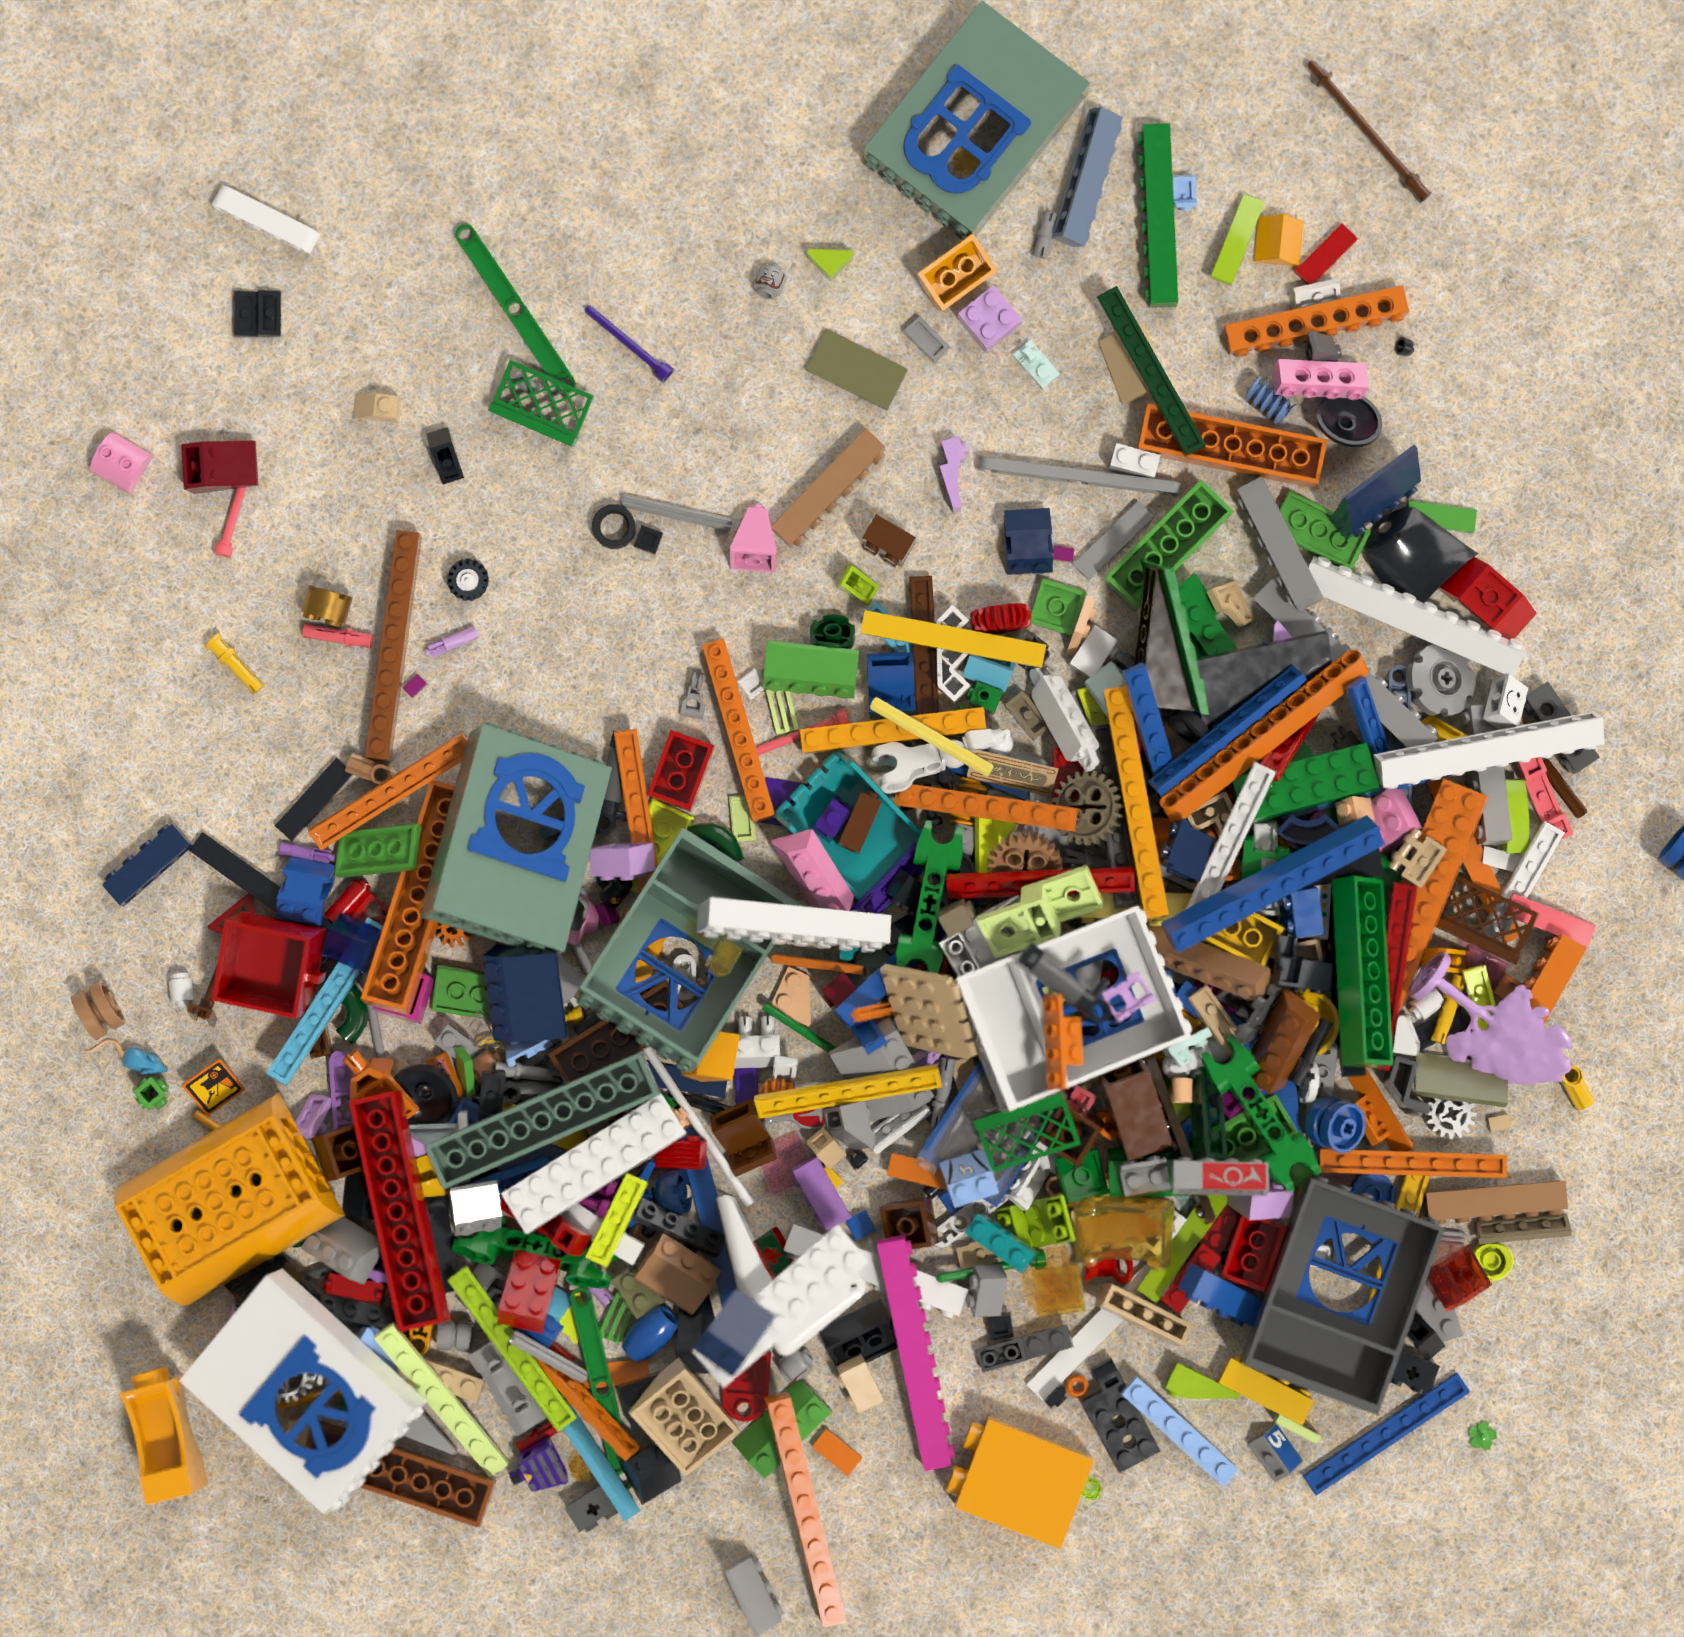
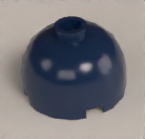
M672 1168L662 1172L651 1189L652 1199L656 1200L658 1205L677 1214L688 1213L691 1209L692 1196L687 1198L686 1185H690L686 1169Z

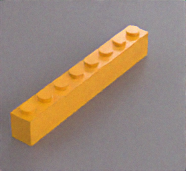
M984 707L910 716L944 737L964 735L968 731L986 729ZM889 719L800 729L803 754L876 746L890 742L900 743L923 740Z

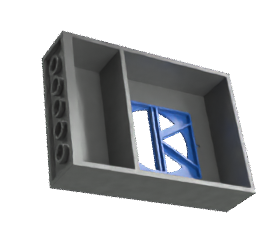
M1313 1175L1312 1178H1305L1239 1363L1379 1415L1445 1228L1439 1226L1440 1221L1424 1216L1422 1219L1417 1218L1418 1213L1405 1208H1401L1398 1211L1395 1209V1204L1384 1200H1378V1203L1374 1202L1371 1195L1363 1192L1350 1193L1352 1189L1341 1184L1331 1186L1328 1184V1179ZM1344 1233L1362 1236L1373 1245L1370 1250L1348 1268L1342 1241V1234ZM1329 1238L1333 1239L1337 1264L1315 1256L1318 1248ZM1376 1256L1380 1257L1382 1264L1381 1280L1364 1275L1358 1271ZM1310 1265L1375 1288L1377 1292L1366 1305L1351 1312L1333 1311L1324 1306L1314 1295L1309 1277Z

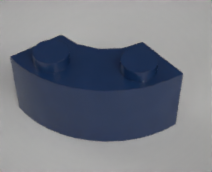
M1326 814L1311 821L1299 820L1291 815L1276 833L1292 843L1308 846L1341 828Z

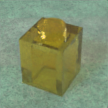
M721 938L716 942L704 965L709 967V971L718 977H725L730 974L743 949L729 940Z

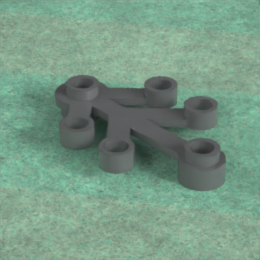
M1273 983L1267 990V994L1270 996L1268 1000L1262 996L1257 997L1252 1005L1255 1011L1247 1023H1241L1234 1032L1236 1036L1235 1041L1246 1045L1250 1040H1254L1258 1036L1260 1029L1256 1025H1265L1283 988L1286 987L1295 995H1298V991L1292 990V986L1283 985L1281 987Z

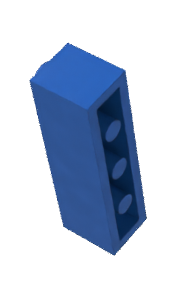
M1192 1263L1189 1264L1178 1286V1289L1186 1292L1185 1298L1195 1303L1201 1300L1199 1305L1210 1311L1215 1307L1214 1313L1226 1319L1230 1315V1321L1241 1327L1244 1323L1250 1326L1253 1325L1261 1303V1299Z

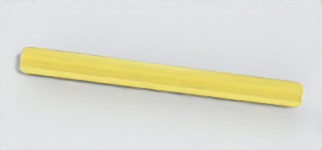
M875 697L871 702V710L984 776H989L994 766L883 700Z

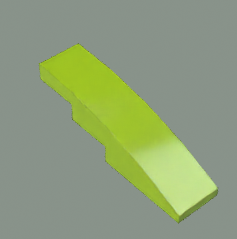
M1243 194L1210 277L1211 279L1232 286L1262 211L1264 201Z

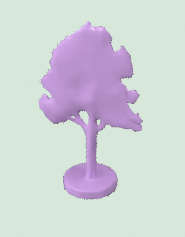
M1445 952L1436 954L1422 968L1409 989V996L1414 1000H1421L1437 986L1465 1008L1471 1017L1470 1024L1465 1032L1461 1031L1449 1035L1446 1039L1448 1056L1453 1061L1464 1063L1466 1062V1056H1470L1472 1058V1069L1488 1074L1494 1073L1497 1077L1508 1080L1510 1085L1562 1082V1076L1570 1072L1571 1061L1564 1056L1561 1049L1573 1048L1571 1038L1559 1025L1555 1024L1549 1028H1544L1543 1017L1549 1015V1009L1535 1007L1532 1010L1529 999L1533 997L1531 990H1527L1525 985L1515 987L1514 991L1501 1000L1496 1007L1480 1006L1443 979L1451 963V957ZM1487 1011H1492L1494 1014L1490 1015ZM1478 1017L1488 1023L1489 1027L1487 1029L1480 1030L1478 1027Z

